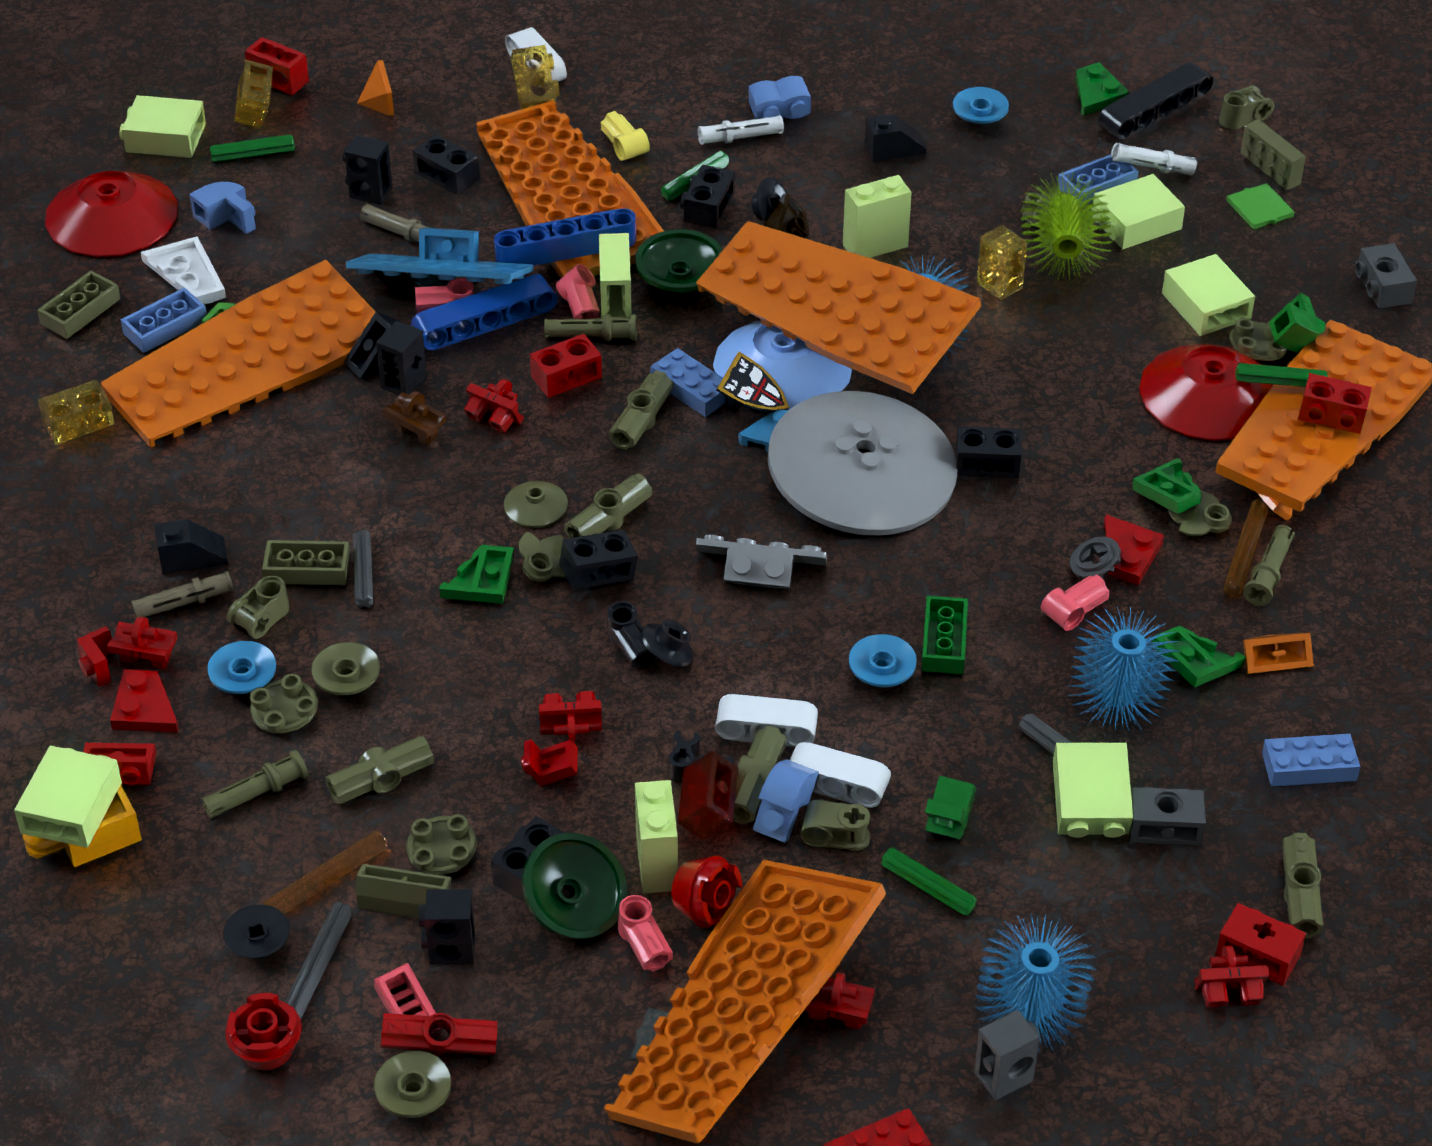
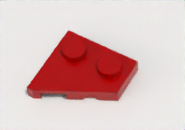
M1106 514L1103 525L1105 536L1115 540L1122 551L1120 553L1121 563L1114 565V572H1108V575L1139 585L1162 547L1164 535Z
M123 670L110 718L112 730L178 733L177 719L158 671Z

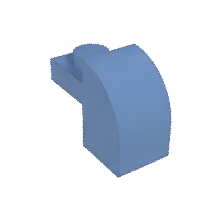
M215 182L189 194L193 217L209 230L227 221H231L246 234L256 229L254 220L255 209L246 200L245 188L233 182Z
M788 759L778 762L769 773L760 792L759 799L762 801L753 830L784 843L789 841L799 808L809 803L819 771Z

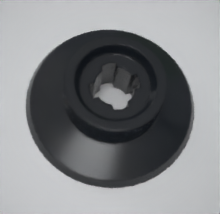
M772 177L765 178L759 184L757 193L752 197V210L761 221L767 222L781 196L786 192L783 185L777 179Z
M665 619L661 624L651 623L641 628L640 637L643 644L656 657L675 666H688L692 663L693 650L689 645L691 635L682 624L671 619Z
M251 905L238 910L227 920L223 929V939L226 946L233 953L244 958L263 959L275 953L283 946L289 936L290 926L287 917L277 908L268 905Z

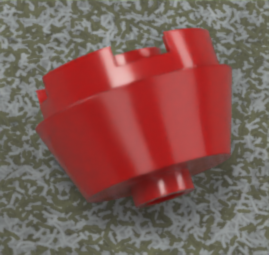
M721 856L686 861L678 869L672 884V901L675 908L699 927L708 928L717 925L733 903L736 887L742 888L740 871L737 866L728 864Z
M258 993L248 996L246 998L247 1003L240 1006L234 1013L231 1011L228 1016L225 1029L226 1042L229 1048L247 1066L262 1071L276 1069L285 1064L294 1052L302 1031L300 1016L293 1006L280 1001L276 994Z

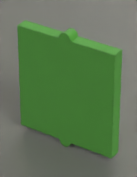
M1267 183L1250 189L1244 188V191L1226 197V201L1252 229L1269 224L1276 225L1278 221L1294 217L1295 212Z

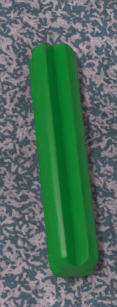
M289 134L210 146V155L213 162L291 152L294 151L295 144L293 136Z
M718 151L663 185L661 187L662 197L668 201L674 200L689 190L691 178L693 175H697L702 164L725 168L729 164V156L724 154L723 151Z
M1247 363L1237 364L1235 370V377L1239 382L1306 387L1309 373L1328 377V374L1325 370Z
M890 847L883 854L881 864L885 868L965 916H968L974 910L977 900L975 896L893 847Z

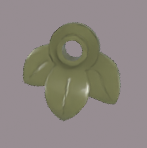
M1202 490L1201 503L1187 509L1185 512L1177 514L1168 509L1173 521L1181 524L1179 532L1189 536H1202L1208 532H1224L1230 528L1232 523L1229 509L1225 505L1220 504L1217 497Z
M526 532L521 537L518 549L524 558L523 572L528 578L537 582L548 581L553 576L566 578L559 565L562 541L564 539L562 535L547 537L541 541L529 532Z

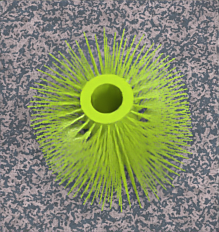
M1068 181L1066 194H1064V183L1063 194H1061L1060 190L1056 196L1051 188L1050 192L1054 195L1052 198L1044 191H1040L1051 199L1050 201L1031 194V196L1039 198L1049 205L1035 203L1031 200L1023 202L1044 208L1032 210V208L1030 210L1027 208L1026 210L1023 208L1020 210L1040 213V215H1034L1033 217H1028V215L1021 217V220L1029 218L1040 220L1035 224H1023V228L1036 226L1040 229L1034 232H1029V230L1023 231L1022 235H1041L1033 240L1024 239L1023 242H1042L1035 247L1023 248V250L1027 251L1028 249L1030 251L1033 248L1041 249L1046 247L1041 252L1031 256L1035 257V255L1050 251L1048 255L1039 261L1045 260L1051 254L1054 257L1042 268H1046L1058 256L1056 263L1058 264L1059 260L1061 263L1062 259L1064 270L1066 259H1068V271L1069 259L1071 258L1072 266H1074V257L1075 260L1077 258L1079 261L1080 258L1077 255L1080 256L1081 254L1083 257L1082 251L1085 254L1087 252L1089 255L1100 258V256L1092 254L1084 248L1098 250L1099 248L1089 244H1108L1113 242H1101L1091 239L1097 236L1101 237L1103 235L1105 237L1107 235L1108 237L1111 235L1110 232L1105 234L1093 232L1097 229L1101 230L1104 228L1103 230H1105L1107 227H1111L1110 224H1106V226L1105 224L1104 226L1092 225L1100 220L1101 222L1109 221L1108 216L1107 218L1105 216L1104 218L1100 217V219L1091 217L1097 213L1108 214L1110 211H1106V209L1090 211L1091 208L1098 205H1106L1108 202L1105 201L1104 203L1102 201L1095 205H1088L1087 203L1096 198L1106 196L1105 194L1097 195L1093 199L1081 202L1083 198L1096 190H1091L1088 194L1086 193L1083 197L1079 198L1078 195L1088 187L1086 185L1074 197L1076 189L1074 188L1073 192L1071 189L1070 193Z

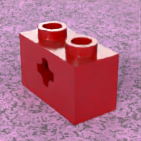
M1237 903L1220 932L1215 956L1222 957L1223 946L1232 945L1235 956L1247 955L1248 966L1267 965L1269 974L1267 979L1284 986L1301 956L1306 932L1297 929L1291 924L1269 917L1257 909Z

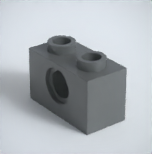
M1395 243L1361 248L1359 260L1355 263V272L1357 277L1361 278L1368 296L1374 300L1378 309L1412 304L1417 280Z
M1132 787L1133 821L1130 829V843L1202 846L1206 825L1203 790Z
M1018 1010L979 1029L974 1074L995 1101L1034 1080L1040 1035L1036 1026L1031 1021H1026Z

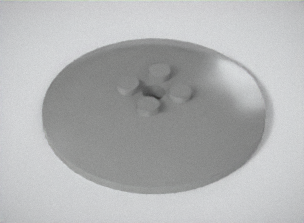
M838 391L804 400L792 407L780 418L774 427L768 446V466L771 477L787 501L814 521L843 532L860 535H890L919 527L942 511L950 500L956 484V456L942 430L931 419L912 406L880 394L862 391ZM867 449L870 452L861 453L858 450Z

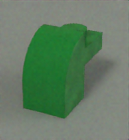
M1299 293L1269 321L1275 343L1296 353H1299L1305 346L1314 342L1326 329L1325 322L1315 316L1310 298L1302 293Z
M939 775L933 799L928 798L925 813L928 816L925 831L961 839L977 790L975 785Z

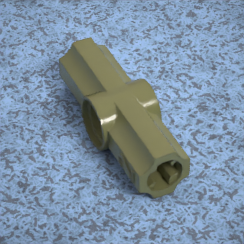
M656 370L654 373H649L640 388L628 394L626 408L609 431V440L617 448L627 451L628 448L634 447L643 432L655 425L656 413L673 390V380L665 372Z
M637 473L636 475H631L613 489L599 490L594 495L593 504L564 524L565 533L569 538H575L619 529L623 524V517L652 496V487L644 476Z
M766 726L763 729H758L748 755H743L739 761L735 776V786L726 805V814L736 823L746 825L748 822L755 821L762 801L759 799L762 787L773 767L781 759L786 746L787 736L783 735L776 727Z
M418 736L388 750H385L383 747H373L361 755L358 763L326 776V785L336 804H342L371 790L377 793H386L393 790L400 783L403 776L433 764L434 757L424 736Z
M1293 833L1291 836L1285 837L1282 842L1286 883L1283 896L1288 905L1289 924L1306 932L1305 938L1311 939L1314 935L1321 934L1323 930L1319 889L1321 872L1317 867L1315 839L1310 838L1307 833Z

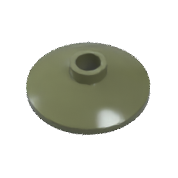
M529 481L517 485L509 491L504 500V511L509 520L518 526L530 529L554 525L565 516L568 509V499L565 492L558 486L545 481Z
M342 642L323 649L315 657L311 672L316 685L325 692L335 695H352L364 691L376 681L380 672V663L376 653L369 647L355 642Z
M406 1051L392 1056L381 1065L374 1080L375 1096L379 1104L391 1114L405 1118L421 1117L437 1110L446 1101L451 1090V1075L446 1064L437 1056L424 1051ZM412 1089H417V1090H419V1091H416V1092H409V1091L412 1090Z

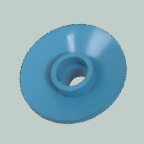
M971 87L960 91L954 97L953 109L960 118L966 121L987 124L1005 117L1009 110V102L997 90L987 87Z
M876 634L867 636L854 644L849 653V666L852 673L862 682L876 687L899 685L908 680L916 669L917 658L913 648L903 639L892 635Z
M237 641L218 649L211 656L207 671L212 684L221 691L231 694H246L257 688H262L270 682L276 671V660L271 650L260 643Z

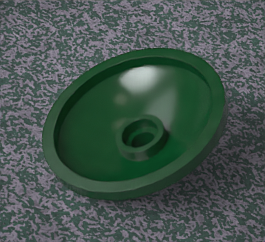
M685 229L667 230L649 237L639 246L635 257L636 269L643 280L660 290L672 293L694 292L699 290L697 286L698 279L723 249L713 238L703 233Z
M561 833L547 838L531 852L523 869L522 890L530 912L545 929L562 938L587 940L603 934L618 921L620 903L627 897V882L620 862L603 843L580 833ZM562 888L569 891L570 898L563 896Z

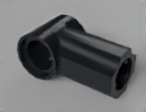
M616 602L608 608L607 612L608 638L612 643L619 646L632 668L636 667L639 670L646 668L658 657L652 654L641 640L640 630L642 625L637 619V609L629 602Z

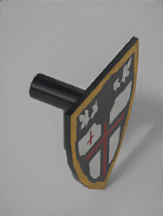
M738 351L716 391L727 397L726 405L732 409L741 404L760 411L775 412L778 410H788L789 406L784 393L771 375L755 361Z

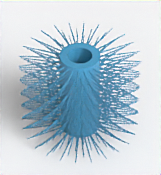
M1097 616L1109 628L1111 633L1097 625L1094 626L1103 635L1082 629L1095 639L1088 640L1089 638L1077 637L1090 646L1075 647L1087 654L1086 656L1074 657L1086 665L1071 666L1084 673V675L1069 677L1086 683L1067 685L1091 690L1068 696L1099 694L1084 702L1087 703L1088 701L1091 702L1102 698L1099 703L1089 709H1093L1104 701L1106 703L1104 707L1107 708L1108 705L1110 707L1109 712L1113 706L1112 715L1114 707H1116L1117 721V707L1118 712H1120L1121 708V716L1123 712L1125 718L1126 706L1128 715L1130 712L1133 721L1135 717L1129 710V704L1140 715L1142 714L1134 703L1150 713L1153 712L1142 702L1163 708L1150 698L1169 700L1155 691L1170 690L1159 682L1174 680L1160 672L1176 671L1163 663L1178 662V660L1160 654L1180 651H1168L1169 649L1156 647L1179 641L1150 642L1163 635H1155L1145 639L1146 635L1156 629L1154 628L1151 631L1149 629L1142 636L1140 633L1144 628L1137 632L1138 623L1133 630V622L1132 630H1130L1129 617V629L1128 626L1125 629V621L1123 626L1121 619V630L1118 623L1116 625L1113 617L1111 618L1118 630L1115 632L1110 625L1108 626L1105 621Z
M1038 918L1037 939L1036 927L1034 929L1033 924L1034 936L1032 942L1027 928L1025 931L1020 922L1028 938L1029 945H1027L1026 939L1024 942L1022 936L1020 937L1018 933L1016 935L1019 937L1020 942H1023L1025 948H1023V945L1021 947L1019 943L1017 944L1014 939L1008 938L1005 934L1003 936L1013 942L1018 950L1011 948L1010 945L1009 947L1005 946L1003 943H1000V940L994 939L992 942L1004 946L1011 951L1010 954L998 952L994 948H989L987 952L998 953L1009 961H1004V959L1003 961H996L993 958L987 957L983 963H998L1006 969L1000 970L998 968L996 971L992 967L989 969L986 966L981 970L991 974L999 973L1004 978L995 980L990 976L984 975L980 981L989 983L993 981L1003 987L989 988L982 985L978 990L994 991L1004 995H999V997L981 996L977 999L1006 1001V1003L997 1004L996 1006H983L987 1009L1007 1007L1005 1011L1001 1013L996 1012L994 1015H991L992 1017L1004 1016L1007 1012L1010 1014L1012 1011L1018 1010L1026 1021H1031L1033 1024L1036 1022L1038 1032L1039 1024L1042 1035L1044 1030L1041 1025V1019L1045 1030L1047 1026L1049 1031L1051 1030L1054 1035H1057L1050 1027L1048 1018L1052 1025L1054 1022L1062 1031L1065 1030L1067 1032L1068 1030L1058 1024L1052 1018V1015L1055 1018L1057 1016L1063 1021L1070 1022L1072 1025H1077V1023L1061 1016V1013L1059 1014L1056 1010H1060L1063 1013L1065 1011L1074 1016L1077 1015V1018H1079L1083 1013L1069 1011L1062 1005L1070 1003L1072 1006L1075 1005L1078 1008H1082L1087 1003L1071 1002L1064 996L1073 995L1084 1000L1090 996L1085 997L1088 993L1071 992L1066 987L1077 986L1083 992L1092 988L1091 986L1087 987L1090 984L1074 983L1068 978L1081 977L1089 981L1094 979V977H1088L1092 975L1083 974L1084 976L1070 972L1068 969H1091L1090 967L1094 966L1085 965L1086 967L1082 965H1069V963L1063 964L1067 961L1072 962L1071 960L1086 959V957L1076 956L1068 958L1069 956L1063 958L1065 954L1079 950L1078 948H1072L1061 953L1069 944V941L1063 944L1068 937L1056 950L1055 948L1058 943H1055V939L1050 946L1049 942L1058 922L1048 940L1049 927L1045 943H1043L1045 920L1040 942ZM1069 929L1057 940V942H1060L1062 937L1069 931Z

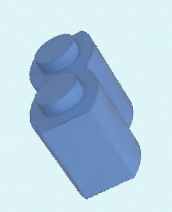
M788 76L776 82L759 81L748 86L749 104L755 119L776 117L778 115L782 119H796L811 113V96L803 78L800 76Z

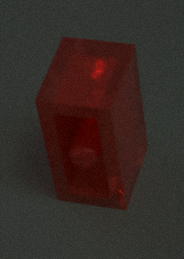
M712 750L684 768L677 823L702 840L731 824L734 814L738 767Z

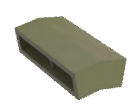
M362 864L356 875L358 909L418 918L419 905H426L427 890L451 889V877Z

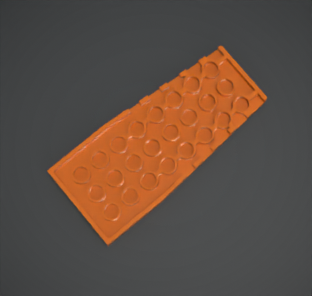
M549 101L476 123L477 134L526 226L614 209H630L636 215V242L629 247L630 265L636 264L635 257L639 246L649 237L664 231L619 173L614 174L611 171V164L605 157L600 159L597 155V148L592 143L587 144L584 141L581 130L579 128L574 129L570 125L569 117L565 113H559L556 109L555 101ZM599 253L550 263L560 279L577 264L587 267L593 276L600 275Z
M750 221L744 224L697 281V286L701 293L706 290L714 294L717 301L723 304L729 302L737 306L740 313L746 316L752 314L760 318L761 324L769 328L775 326L781 329L784 336L792 340L798 338L804 341L807 348L832 361L911 394L917 390L981 308L980 298L904 268Z
M324 260L244 299L101 382L102 392L149 447L156 446L155 440L171 434L175 438L184 434L183 428L197 422L201 426L212 422L211 416L225 410L230 415L239 411L240 404L254 399L258 403L269 398L268 392L281 388L284 392L345 364L343 361L376 311L327 260Z
M1329 320L1325 331L1314 342L1305 346L1287 367L1325 370L1330 378L1372 387L1361 434L1298 420L1306 387L1273 385L1220 457L1215 472L1264 496L1271 497L1292 509L1302 511L1305 503L1310 498L1315 499L1320 495L1321 489L1326 483L1332 484L1343 468L1348 469L1354 464L1355 457L1359 453L1365 454L1370 449L1373 440L1379 441L1404 417L1432 384V363L1402 351L1398 347L1374 339L1368 334L1351 329L1343 323Z
M763 860L710 933L686 972L689 981L684 988H676L670 998L673 1007L667 1017L659 1016L653 1028L656 1035L649 1047L644 1045L640 1047L636 1054L639 1063L632 1075L624 1074L618 1083L621 1089L618 1098L614 1104L606 1103L604 1106L609 1118L682 1140L700 1143L833 974L885 897L886 891L882 883Z

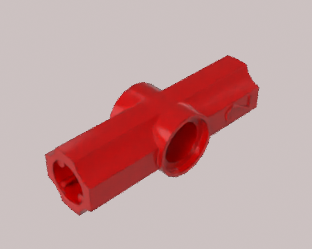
M383 1013L380 1048L427 1051L435 1056L445 1055L446 1053L495 1056L497 1021L452 1018L444 1013H435L431 1016ZM438 1027L443 1028L448 1032L449 1038L445 1041H435L429 1035L430 1030Z

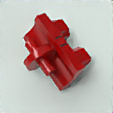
M502 379L497 385L490 383L487 389L470 383L467 387L466 392L469 400L464 408V412L469 419L480 422L488 411L492 413L488 420L490 426L501 433H505L512 423L520 425L524 419V416L518 412L519 405L515 402L518 394L512 392L513 386L510 381Z
M138 617L134 624L119 621L114 637L107 644L108 653L118 654L121 662L133 663L138 658L149 660L152 667L164 669L171 658V651L178 639L177 632L149 627V621L145 617Z
M593 691L579 692L576 695V702H563L562 695L558 693L545 694L543 704H539L540 734H568V740L571 739L576 744L575 734L602 731L601 700H596Z
M1226 945L1222 948V957H1210L1211 969H1200L1199 977L1194 979L1195 990H1202L1207 1008L1226 1006L1229 1002L1228 988H1239L1241 1005L1247 1006L1258 1005L1262 1002L1263 984L1269 977L1267 965L1248 966L1247 955L1235 956L1233 946Z
M837 972L835 979L829 978L804 1011L808 1012V1016L811 1019L823 1021L828 1017L841 1019L846 1027L860 1029L862 1024L866 1025L875 996V988L845 982L846 974Z

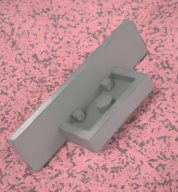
M705 535L704 539L696 538L698 552L727 555L724 573L725 583L790 590L793 562L827 565V553L821 551V548L817 546L803 545L802 549L789 548V545L783 542H770L769 546L757 545L755 540L739 538L737 542L724 541L723 537L717 535Z

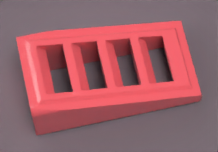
M408 963L374 979V988L389 1013L404 1014L420 1006L422 1011L414 1015L431 1016L436 1013ZM406 984L407 989L392 996L391 990ZM410 995H413L415 998L400 1007L396 1003ZM438 1027L430 1030L429 1035L441 1028Z

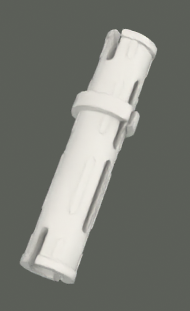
M778 115L776 117L733 123L726 120L718 125L699 126V143L701 145L720 141L732 143L734 139L777 133L782 134L784 132L783 119Z
M1115 143L1111 152L1113 161L1157 168L1163 173L1178 172L1191 176L1194 174L1197 166L1195 157L1180 156L1170 150L1161 152Z

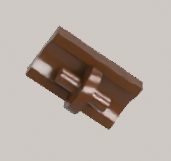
M417 391L409 395L402 392L392 405L383 408V416L393 421L395 429L401 432L413 431L417 434L418 441L425 445H429L438 437V429L447 422L446 414L425 404L424 395Z

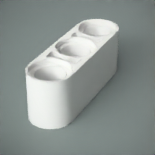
M533 27L506 35L505 44L509 55L539 88L566 79L567 71L562 58Z
M728 694L720 699L715 731L718 736L726 740L753 743L758 729L772 726L778 728L783 735L787 736L786 746L796 747L797 744L802 742H814L818 710L813 704L806 701Z
M808 742L797 744L790 758V761L819 771L813 793L852 804L863 805L868 808H873L880 804L891 778V772L888 767L878 761Z

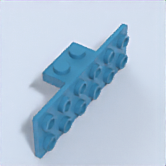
M438 228L419 229V257L371 253L346 261V268L356 269L358 274H372L374 270L383 271L385 276H399L401 272H409L413 278H427L429 274H437L438 279L454 280L456 276H465L468 282H482L484 278H493L496 284H510L512 279H523L525 274L533 271L532 264L479 261V231Z

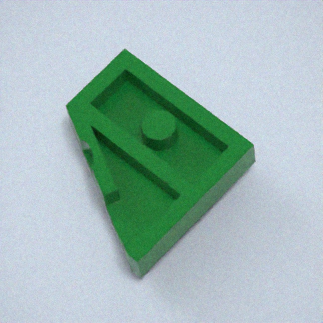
M1178 458L1133 479V490L1177 514L1185 512L1187 509L1201 503V490L1197 484L1192 482L1189 472H1183L1182 461Z
M481 545L472 554L471 559L463 562L456 569L457 576L450 583L443 582L440 585V598L503 604L515 557L514 547Z

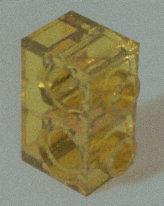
M546 45L513 49L510 59L520 110L555 101L556 97L559 96V86L557 80H552L551 70H554L552 53H547ZM536 60L539 62L540 67L532 69L528 67L526 61ZM540 86L545 90L546 94L542 96L535 95L531 88Z
M245 60L237 87L234 122L262 128L270 103L272 66Z
M1000 225L981 236L977 283L1000 300L1022 289L1027 242L1004 225Z
M97 379L37 400L42 423L55 445L115 424L110 400Z

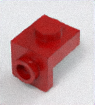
M105 626L76 639L80 653L78 661L81 670L86 677L92 676L99 687L111 682L106 656L113 654L108 653L107 644L112 640V635L109 628Z
M532 739L524 741V755L521 757L523 770L527 775H531L540 787L576 775L578 747L571 739L541 750Z

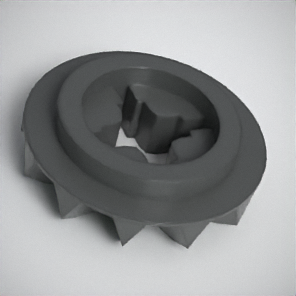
M1094 537L1081 543L1073 551L1070 558V567L1078 579L1095 575L1103 579L1106 572H1114V565L1121 563L1120 553L1122 551L1115 540L1109 537ZM1095 554L1100 557V562L1094 564Z

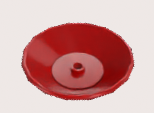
M102 171L79 179L58 192L46 209L45 227L55 243L72 253L95 258L125 256L147 249L167 235L177 220L178 201L167 185L149 175L129 171Z
M1205 343L1178 346L1157 355L1142 372L1139 392L1146 410L1163 426L1186 437L1215 442L1234 440L1273 384L1237 381L1235 377L1237 364H1262L1234 348Z

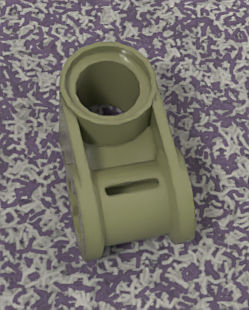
M1254 85L1234 92H1228L1223 97L1219 123L1228 129H1239L1257 119L1263 121L1271 115L1275 104L1270 98L1262 96L1259 88Z
M267 576L260 579L255 586L230 606L227 613L228 623L246 629L249 636L254 639L264 636L269 628L289 612L290 606L284 581L277 576Z
M825 800L810 801L805 811L800 835L801 839L813 847L860 851L870 843V832L867 828L870 823V812L866 807L859 804L835 803ZM854 814L858 815L856 823H854ZM852 832H854V841H851Z

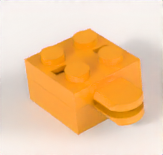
M121 785L88 848L22 834L26 852L31 857L39 859L65 848L74 867L142 841L136 812Z

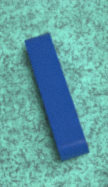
M621 208L498 232L494 237L495 262L532 264L535 266L598 254L599 234L629 233V247H631L636 242V215L630 209Z
M533 274L523 279L512 281L510 284H503L424 310L414 316L411 326L423 331L424 347L427 350H437L544 314L555 307L558 297L542 275Z

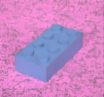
M1110 154L1063 172L1064 192L1067 189V181L1070 193L1071 189L1073 192L1075 186L1077 187L1073 195L1074 197L1076 192L1077 194L1079 193L1082 186L1083 188L1086 185L1088 187L1078 195L1079 198H1081L1083 193L1085 195L1094 188L1096 191L1083 198L1081 201L1083 202L1085 199L1088 200L1089 197L1091 199L1094 193L1138 179L1139 171L1131 163L1113 161ZM1060 173L1058 182L1060 190L1063 192L1062 173Z
M184 287L122 318L123 334L145 353L202 324L201 320L207 315L206 306Z
M678 348L650 366V373H654L656 370L662 371L673 380L671 395L704 417L726 403L727 397L716 391L723 378Z
M1351 734L1264 740L1262 756L1271 786L1357 781L1360 763Z

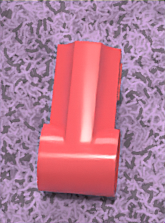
M577 264L557 281L556 288L559 294L568 302L574 319L600 318V310L592 290L596 280L591 271L582 264Z
M456 278L451 280L447 286L415 287L417 314L475 294L473 282L466 281V278Z
M1088 576L1065 591L1061 588L1053 589L1042 601L1041 611L1065 631H1070L1079 625L1085 613L1108 600L1110 591L1100 576Z
M631 895L624 898L619 906V935L629 942L643 970L654 972L664 968L673 959V952L652 916L651 903L647 898L640 895Z

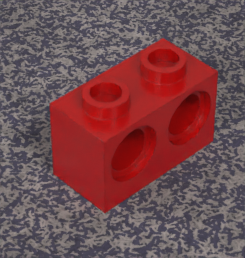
M264 37L258 39L245 50L248 78L292 96L309 82L306 54Z
M581 334L530 353L531 377L547 398L602 378V355L587 336Z
M1309 373L1298 420L1361 434L1372 387Z

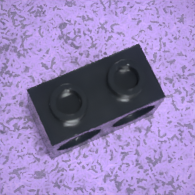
M437 134L413 150L414 173L455 195H459L480 179L478 155Z
M356 135L350 145H347L343 151V162L346 163L347 171L345 183L348 185L349 198L382 205L393 188L388 142Z
M702 164L697 175L692 176L688 192H684L681 197L680 208L684 209V222L717 229L735 194V171Z
M957 427V475L1019 478L1021 429Z
M618 530L563 539L559 565L572 590L634 580L638 555L625 531Z
M535 816L526 826L518 829L514 839L504 849L501 848L494 854L491 860L493 884L526 903L522 890V875L529 855L547 838L565 832Z
M471 889L427 890L426 905H419L418 922L419 927H422L421 948L428 949L429 964H474L476 934Z

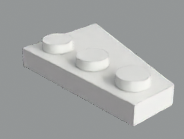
M198 236L141 252L142 261L177 290L185 287L203 305L226 298L225 288Z

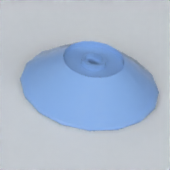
M760 320L732 331L718 346L713 363L715 373L723 378L738 351L763 367L776 381L784 393L789 406L788 410L811 397L842 391L849 384L852 372L851 368L836 363L807 348L804 341L798 338L792 340L784 336L781 329L775 326L769 328L761 324Z

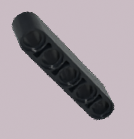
M1186 63L1106 106L1098 117V125L1117 139L1124 140L1207 95L1214 85L1215 78L1195 63Z

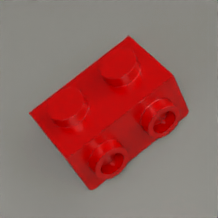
M85 743L83 753L104 755L117 759L121 784H151L156 758L155 744Z

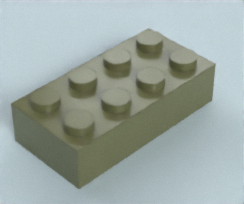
M1257 119L1246 124L1240 153L1284 189L1289 190L1300 185L1306 156L1261 120Z
M90 270L37 310L40 324L68 339L120 300L118 284Z
M267 540L262 567L263 577L277 576L285 584L346 585L351 557L349 541Z

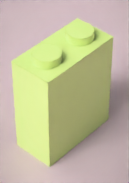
M137 95L133 105L128 108L125 123L120 125L119 136L120 140L124 141L125 152L192 158L206 125L203 101Z
M1154 174L1094 193L1095 196L1098 194L1100 196L1105 194L1106 196L1094 199L1093 204L1101 203L1102 201L1104 203L1106 201L1108 204L1091 208V211L1106 209V211L1109 210L1110 212L1108 214L1097 213L1092 218L1109 217V221L1101 222L1100 220L1096 223L1100 226L1110 224L1111 227H1107L1105 231L1107 233L1110 232L1111 235L1109 237L1122 249L1182 229L1185 206Z
M899 175L845 189L843 246L848 252L871 258L908 247L912 192Z
M629 233L599 234L601 318L605 314H610L611 317H630L632 313Z
M1217 254L1165 271L1162 294L1200 336L1235 325L1238 319H1251L1255 295Z
M1056 743L1053 756L1058 835H1069L1074 838L1086 835H1104L1110 838L1129 835L1133 821L1127 743Z
M49 746L14 809L20 833L88 848L122 783L117 759L104 755L83 753L71 748Z
M671 780L635 783V816L642 894L672 891L674 877L678 871V835Z

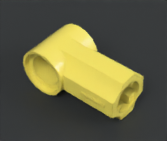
M613 111L607 113L604 120L601 121V130L613 143L615 153L621 161L649 152L650 145L645 131L642 128L635 130L622 114Z

